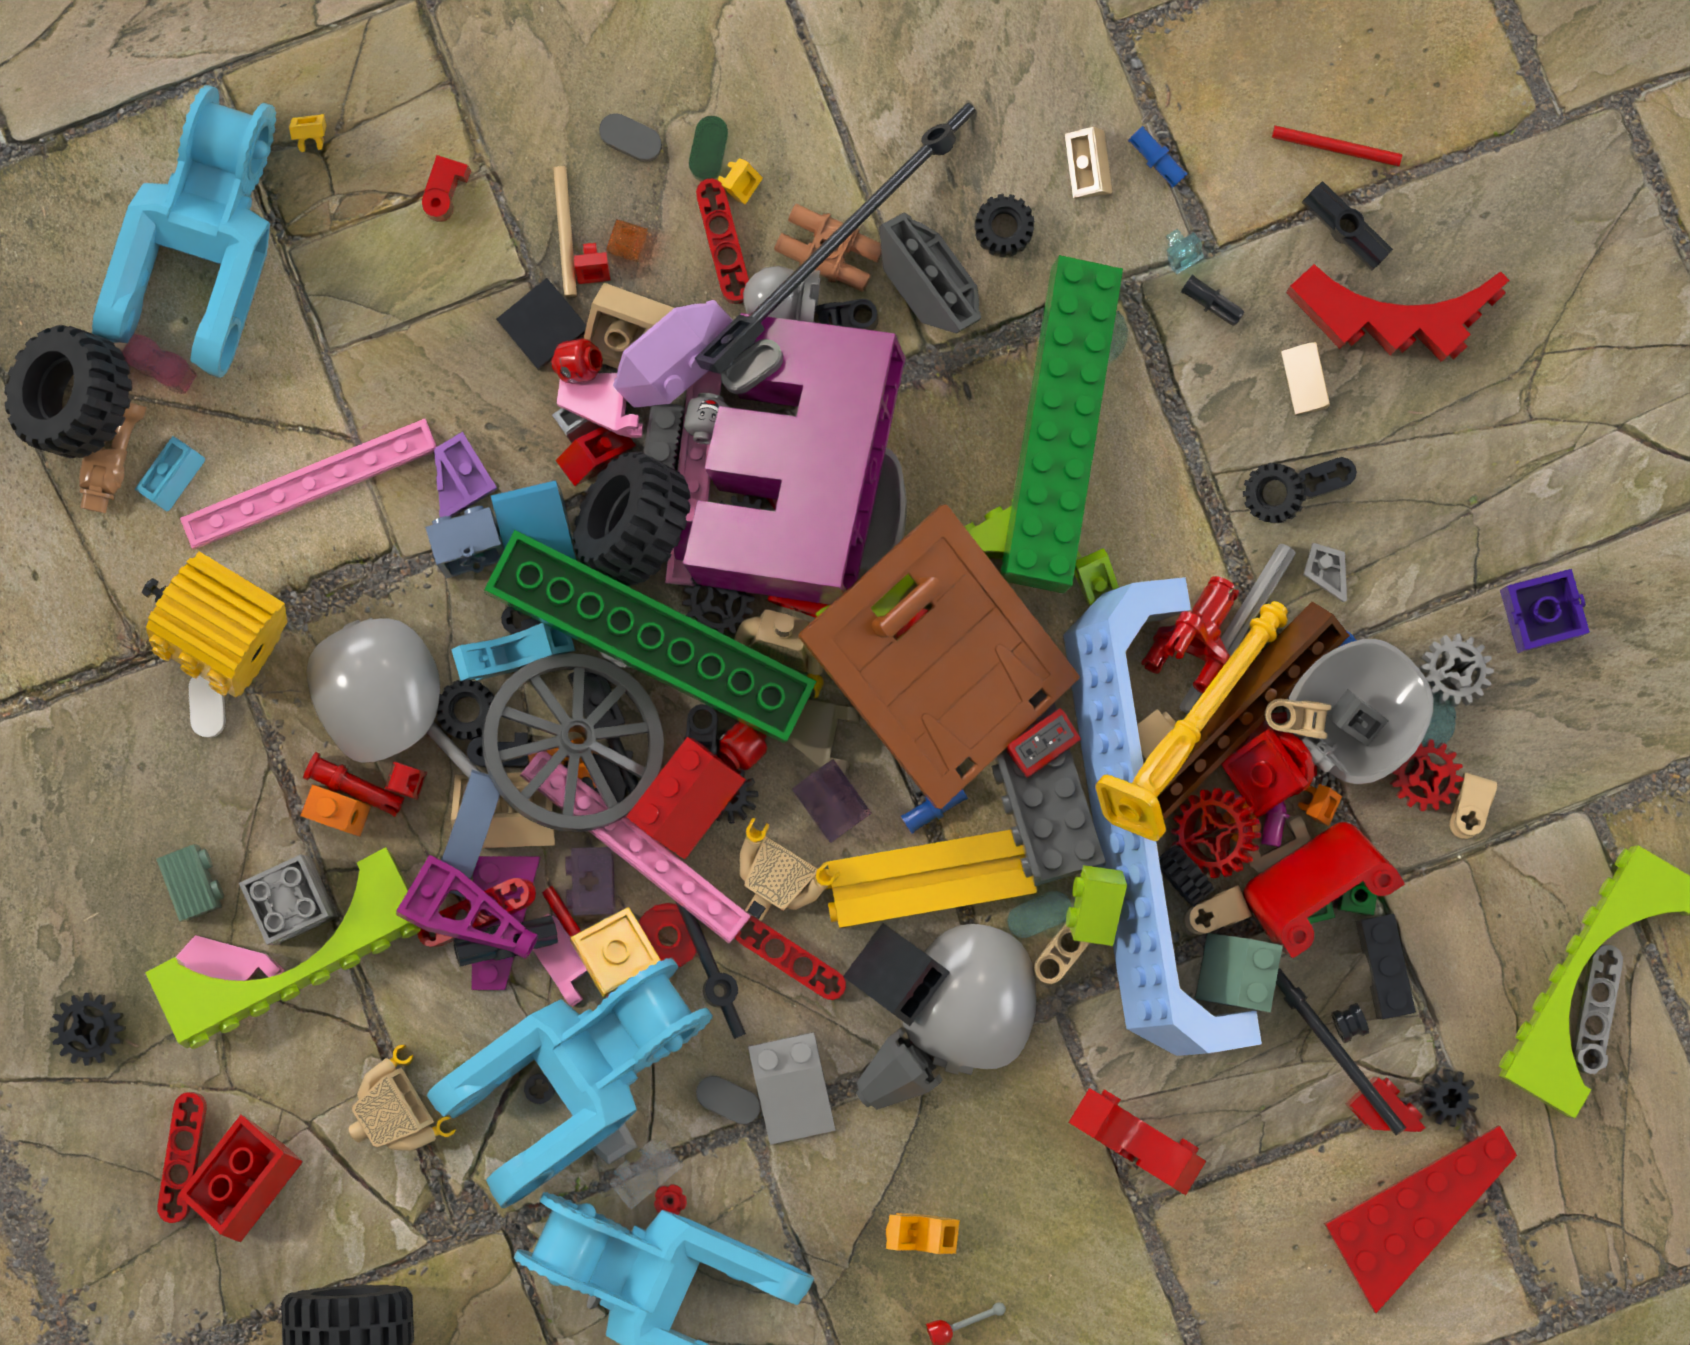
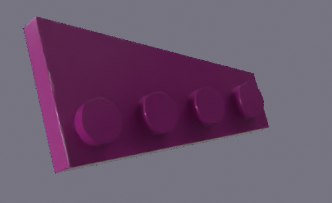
M479 856L473 871V882L483 891L512 878H524L534 883L541 857ZM517 887L516 893L504 897L506 900L520 899L524 889ZM527 908L511 916L519 923L524 922ZM484 910V911L486 912V914H488L489 916L492 915V914H490L489 912H487L486 910ZM498 920L479 929V931H487V928L500 925L501 922ZM515 956L497 961L490 959L472 964L471 990H506Z

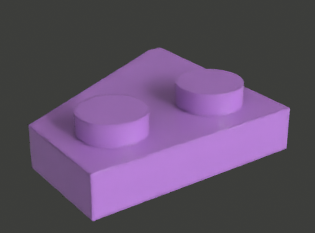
M463 432L434 449L440 517H453L498 489Z

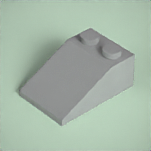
M815 1032L748 1046L770 1145L836 1131Z

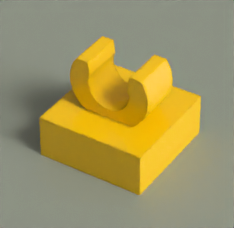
M325 115L291 119L289 126L291 140L298 139L300 152H305V140L308 138L314 139L317 143V149L322 150L324 144L323 136L327 127Z
M739 158L736 163L729 162L727 164L731 171L726 178L719 176L718 181L722 183L721 185L736 201L746 205L763 177L749 162Z

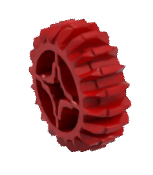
M1214 788L1212 793L1208 789H1203L1200 791V798L1197 795H1190L1188 797L1190 805L1181 804L1179 806L1184 816L1175 815L1173 818L1176 823L1180 824V827L1173 828L1170 831L1173 835H1179L1180 839L1173 842L1172 846L1176 844L1182 847L1188 857L1201 869V872L1205 875L1209 872L1212 879L1219 878L1220 873L1224 877L1232 876V869L1236 872L1243 871L1242 862L1251 863L1253 861L1248 851L1254 852L1259 849L1257 844L1252 843V839L1260 838L1262 835L1260 832H1253L1252 826L1260 823L1259 819L1249 818L1254 812V808L1250 806L1243 809L1246 800L1244 797H1238L1234 800V791L1227 790L1223 795L1221 788ZM1215 806L1227 810L1236 822L1226 823L1221 813H1217ZM1203 812L1204 815L1201 816L1202 827L1198 832L1194 833L1196 820ZM1216 828H1219V830L1228 829L1225 832H1221L1216 838H1204L1205 835L1212 834ZM1238 833L1237 845L1229 855L1228 851L1231 850L1230 839ZM1197 844H1206L1210 848L1211 854H1215L1216 860L1205 856Z

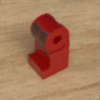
M436 155L422 198L423 210L433 221L442 222L451 217L454 208L452 198L458 181L467 183L471 173V169L467 164Z
M393 761L385 789L418 800L427 772Z

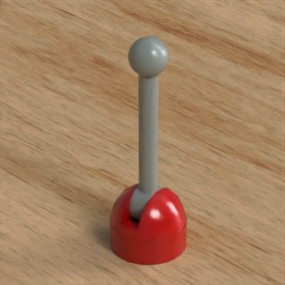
M998 1302L993 1305L992 1309L952 1325L943 1320H935L925 1325L933 1345H947L953 1337V1331L993 1315L1002 1316L1006 1311V1307L1003 1303Z

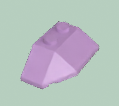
M715 300L706 301V304H692L674 308L623 351L617 378H615L613 383L614 388L634 408L670 404L708 372V370L701 369L694 358L733 319Z

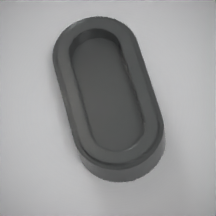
M618 113L610 114L601 121L599 132L602 141L607 146L641 162L653 161L661 153V139L655 130Z
M762 339L745 349L734 360L733 365L721 373V380L725 388L731 393L743 394L775 373L783 363V353L779 345L772 340Z
M708 1076L697 1086L696 1096L703 1107L736 1123L748 1124L754 1121L760 1112L759 1099L753 1092L719 1076Z

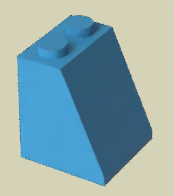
M556 480L491 495L504 549L514 530L578 561L573 547L574 541L562 490Z

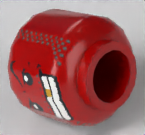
M737 722L720 737L718 755L732 769L746 771L767 753V745L764 740L767 738V735L742 722Z

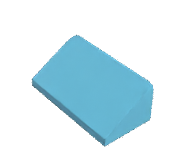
M172 436L135 490L165 511H169L205 462V458Z

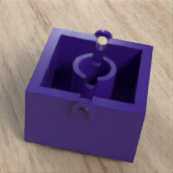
M1572 569L1507 585L1500 590L1517 653L1579 638L1590 633L1583 607L1586 606L1583 594L1578 593Z

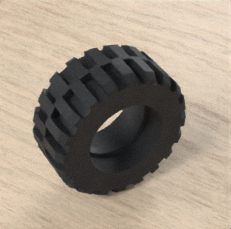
M56 325L37 333L38 337L30 338L25 343L26 348L19 350L15 356L16 363L14 367L10 366L8 376H10L9 383L5 384L4 393L7 395V401L4 402L5 411L7 414H10L8 420L12 429L15 430L16 435L21 441L26 442L28 446L66 458H83L105 447L104 442L111 441L117 434L115 432L117 427L123 425L126 419L124 417L126 408L129 409L131 399L128 398L129 391H132V381L128 378V375L131 373L128 363L123 361L125 359L123 353L118 347H115L112 341L72 326ZM74 375L71 396L62 409L65 388Z
M630 452L619 455L618 459H613L608 463V467L602 469L597 475V480L594 484L590 485L585 500L583 499L579 507L581 510L579 515L576 516L574 523L576 530L573 532V541L575 543L573 547L580 563L626 586L647 581L650 575L656 574L661 569V565L669 560L673 548L677 547L681 539L679 537L682 530H685L687 524L686 516L690 512L688 500L691 498L688 484L680 472L642 452Z
M353 1285L315 1288L288 1293L281 1302L282 1345H412L414 1341L413 1295L407 1287L396 1285Z

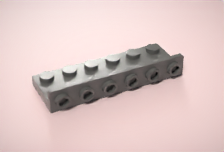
M1040 689L1028 701L1035 708L1047 695ZM1055 702L1018 737L1057 711ZM1006 747L995 758L996 765L991 767L996 784H1003L1006 795L1001 796L1006 816L1013 815L1016 826L1011 827L1016 847L1022 845L1025 857L1021 858L1020 861L1025 877H1032L1034 886L1080 874L1083 865L1093 867L1106 866L1070 749L1027 778L1009 756Z

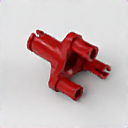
M1211 577L1208 581V586L1204 588L1190 612H1181L1175 625L1158 628L1153 637V645L1141 661V664L1145 665L1144 668L1152 673L1159 674L1169 655L1173 657L1176 651V659H1182L1185 652L1205 661L1204 667L1193 682V687L1203 694L1231 657L1220 638L1221 631L1219 628L1232 608L1234 601L1239 596V590L1233 589L1235 585L1225 578Z

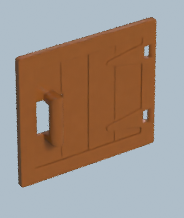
M942 504L798 635L799 639L931 804L937 809L943 808L1080 678L1063 653L946 504ZM909 574L917 587L885 616L877 617L871 607ZM931 602L933 607L901 637L895 640L893 636ZM1041 689L1047 697L1034 708L1028 700ZM968 758L974 765L960 777L955 769Z

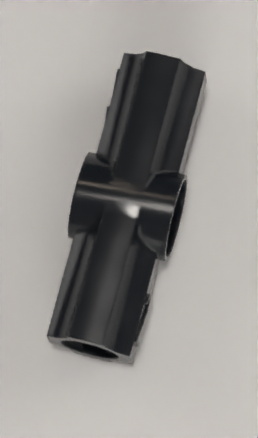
M1323 181L1302 201V204L1331 231L1334 240L1345 244L1371 271L1392 252L1393 249L1364 221L1363 215L1358 210L1350 208ZM1344 219L1350 220L1355 226V231L1351 233L1343 231L1340 227V221Z
M552 915L520 922L527 930L538 935L533 949L558 943L557 930ZM500 925L489 927L487 931L483 932L494 934ZM519 934L513 938V942L517 943L520 937ZM453 939L454 951L459 967L490 959L497 961L518 956L508 950L463 939Z

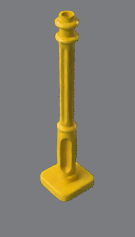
M1273 601L1271 604H1264L1260 608V618L1250 621L1249 633L1184 720H1178L1174 728L1149 755L1132 783L1108 774L1103 775L1096 783L1095 788L1102 813L1111 824L1152 841H1158L1162 837L1166 827L1157 798L1158 795L1178 773L1195 743L1201 739V730L1265 644L1276 640L1277 628H1283L1287 625L1288 611L1283 604Z

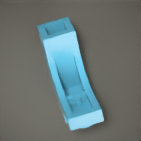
M540 623L512 635L489 641L459 645L451 650L460 681L470 679L482 680L515 672L537 659L557 654H568L575 651L570 636L544 623Z

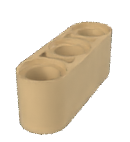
M1066 923L1034 963V975L1042 983L1053 984L1061 980L1089 945V942L1079 941V946L1074 952L1065 951L1061 946V939L1066 933H1071L1070 927H1066ZM1047 959L1055 961L1058 966V973L1051 979L1043 977L1040 972V965Z

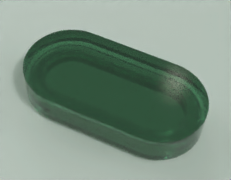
M717 116L702 118L695 129L689 158V168L693 177L699 181L717 178L722 169L728 140V128L726 123Z

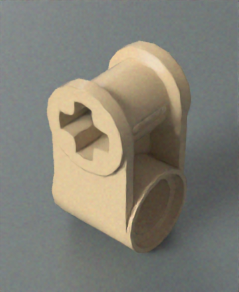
M1275 699L1267 705L1265 718L1269 726L1277 731L1326 739L1325 724L1327 711L1331 710L1332 705L1314 701ZM1277 706H1285L1290 710V717L1284 723L1278 724L1271 719L1272 710ZM1316 712L1315 724H1314V727H1312L1313 716H1314V713Z
M1464 772L1461 776L1464 780L1459 782L1457 787L1460 792L1455 796V804L1449 827L1454 836L1460 839H1469L1479 834L1485 827L1489 809L1495 797L1497 782ZM1466 816H1469V822L1474 824L1468 830L1466 829V823L1461 821Z
M1239 885L1211 896V899L1201 902L1195 907L1189 908L1185 913L1184 923L1188 931L1196 935H1202L1223 926L1227 927L1251 917L1252 914ZM1199 913L1201 915L1207 914L1208 920L1204 922V925H1197L1195 923V918L1199 916Z

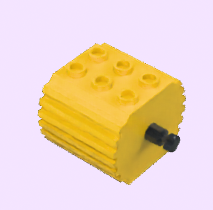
M198 551L194 558H189L186 561L187 564L179 569V573L172 578L168 587L165 585L159 589L157 587L159 581L151 578L144 585L142 594L145 597L156 596V607L148 617L146 631L151 647H153L152 652L165 661L173 659L181 664L180 669L187 675L195 679L201 676L210 682L209 687L223 696L229 693L236 698L244 693L246 687L250 686L254 677L259 674V670L264 666L269 655H271L276 643L280 640L281 633L288 623L285 603Z

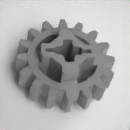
M1456 634L1451 642L1450 638L1445 635L1440 639V644L1434 641L1429 646L1431 652H1425L1421 657L1428 664L1422 665L1419 670L1422 673H1427L1426 680L1432 686V695L1435 693L1440 694V704H1443L1447 699H1451L1452 707H1456L1462 699L1463 703L1467 706L1473 702V697L1479 699L1484 695L1481 688L1487 689L1491 685V682L1485 677L1494 673V669L1486 667V663L1492 658L1491 656L1483 657L1481 655L1485 648L1483 644L1477 648L1472 646L1474 642L1473 637L1462 642L1461 634ZM1460 651L1466 653V654L1469 655L1470 657H1468V656L1462 654ZM1442 654V666L1436 670L1437 659ZM1452 666L1455 669L1467 667L1461 674L1458 672L1446 673ZM1474 671H1477L1475 683L1471 687L1472 680L1470 677ZM1442 683L1452 687L1453 690L1447 688Z

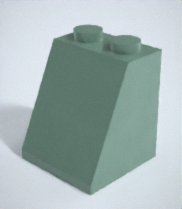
M1207 933L1195 999L1259 1012H1271L1283 945Z

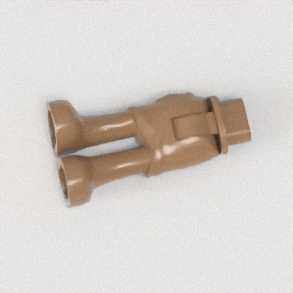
M130 403L129 409L126 408L124 413L126 419L123 425L118 426L115 430L117 434L113 438L111 448L104 449L105 447H103L99 451L92 452L91 455L83 457L79 478V487H81L79 493L83 494L80 508L106 513L109 499L114 500V494L121 488L124 480L123 466L128 453L126 448L135 424L144 418L147 407Z

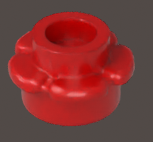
M670 1184L668 1187L661 1186L655 1193V1210L658 1213L661 1210H665L679 1215L680 1211L684 1210L687 1204V1198L682 1194L683 1190L674 1184ZM668 1198L673 1199L672 1204L667 1203Z

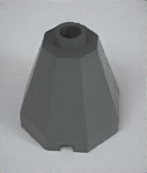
M903 1027L886 1039L857 1081L859 1088L856 1091L857 1096L866 1107L873 1106L878 1110L929 1093L942 1082L940 1074L936 1077L932 1074V1071L937 1067L933 1064V1060L928 1053L916 1047L909 1038L906 1039L902 1036L906 1032Z

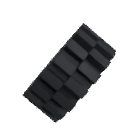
M998 194L997 198L992 196L987 199L986 204L983 203L976 216L974 230H976L975 236L977 241L981 242L980 246L983 249L987 248L989 254L994 256L997 253L1000 254V257H1005L1007 254L1014 256L1019 250L1022 252L1030 242L1035 221L1034 216L1031 215V208L1024 205L1025 201L1023 199L1017 200L1015 195L1009 194V197H1004V194ZM1000 214L1012 216L1017 222L1016 232L1010 237L996 235L992 229V221L996 216Z
M1268 463V465L1258 466L1256 471H1252L1249 474L1251 476L1249 480H1245L1246 491H1243V497H1246V502L1244 504L1246 508L1251 510L1250 513L1261 521L1283 523L1288 519H1293L1298 511L1301 512L1303 508L1301 506L1302 502L1306 501L1307 495H1304L1306 485L1301 481L1303 478L1295 472V469L1286 465ZM1273 480L1282 482L1287 490L1284 502L1278 506L1268 505L1263 498L1265 485Z
M456 680L452 685H447L442 695L439 694L438 716H436L442 728L450 735L461 740H473L477 737H482L485 718L495 697L493 693L478 681ZM464 697L474 698L480 707L478 717L468 723L459 721L454 713L456 703Z
M1174 844L1159 857L1161 872L1192 907H1195L1214 891L1213 885L1205 874L1201 872V869L1196 866L1194 861L1178 845Z

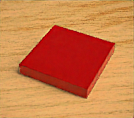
M1272 727L1221 763L1242 797L1246 799L1245 801L1248 806L1254 808L1253 813L1256 818L1263 816L1309 784Z

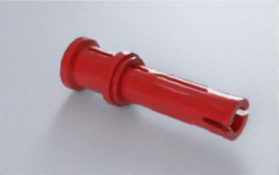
M318 752L313 754L303 775V779L307 781L311 778L328 786V790L337 793L340 790L391 814L393 817L397 816L405 799L349 773L348 768L344 764L338 766L321 758V754Z

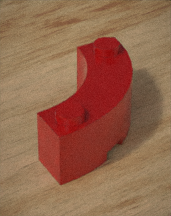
M1089 1088L1068 1123L1132 1163L1136 1157L1139 1158L1136 1162L1137 1166L1186 1196L1206 1163V1160L1196 1155L1199 1148L1183 1138L1177 1143L1118 1106L1121 1099L1107 1090L1103 1089L1102 1093L1099 1094Z

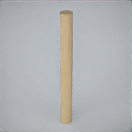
M557 166L553 168L563 290L564 297L577 296L567 170L565 166Z

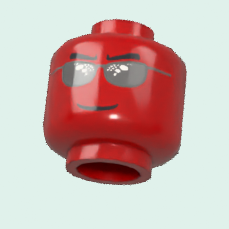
M576 339L560 343L554 351L551 363L554 372L563 382L573 384L591 381L596 378L602 367L603 359L599 348L590 340Z

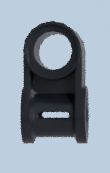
M867 299L830 302L815 306L814 313L818 314L820 324L830 325L829 316L832 317V324L835 326L874 330L878 324L876 306ZM859 310H869L872 313L871 320L867 323H858L854 316Z
M700 704L694 706L689 711L684 741L687 737L693 738L717 756L719 720L718 714L712 707ZM700 710H707L712 715V723L706 729H700L694 723V716Z

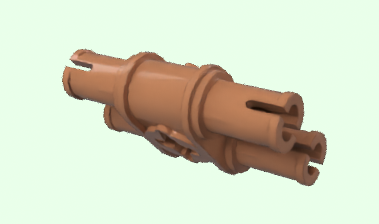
M795 204L788 221L814 233L813 237L815 238L812 243L810 242L807 245L781 233L774 251L800 262V266L843 222L832 218L829 213L820 215L799 204ZM856 229L836 249L837 251H834L815 270H819L821 276L828 278V282L835 283L838 280L864 292L871 274L845 263V255L853 251L878 263L882 255L881 243L860 234V230Z

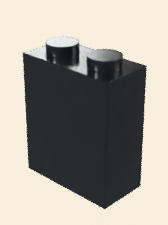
M882 923L843 977L908 1026H911L950 972L911 942Z

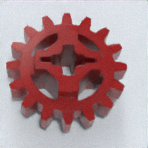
M1428 739L1425 746L1420 743L1416 752L1404 764L1392 772L1397 775V779L1390 782L1391 786L1401 788L1396 794L1397 798L1401 799L1407 796L1406 805L1409 807L1414 806L1418 802L1420 811H1425L1427 804H1430L1433 810H1439V801L1441 800L1449 805L1451 803L1448 797L1449 793L1459 794L1460 792L1454 787L1455 782H1462L1464 780L1463 777L1456 775V771L1463 768V765L1461 763H1453L1452 761L1457 753L1451 751L1446 754L1447 745L1442 742L1437 748H1434L1433 739ZM1428 753L1438 755L1445 763H1432ZM1414 758V766L1410 772L1405 773L1408 763ZM1424 767L1434 771V775L1429 777V783L1419 779V775L1424 773ZM1448 777L1446 785L1439 792V784L1443 778ZM1416 785L1421 787L1425 797L1415 795L1408 787Z

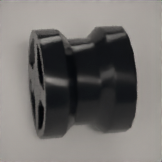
M1358 1003L1351 1004L1348 1010L1343 1012L1339 1010L1331 1012L1335 1028L1343 1043L1351 1041L1355 1035L1364 1036L1369 1034L1367 1021Z

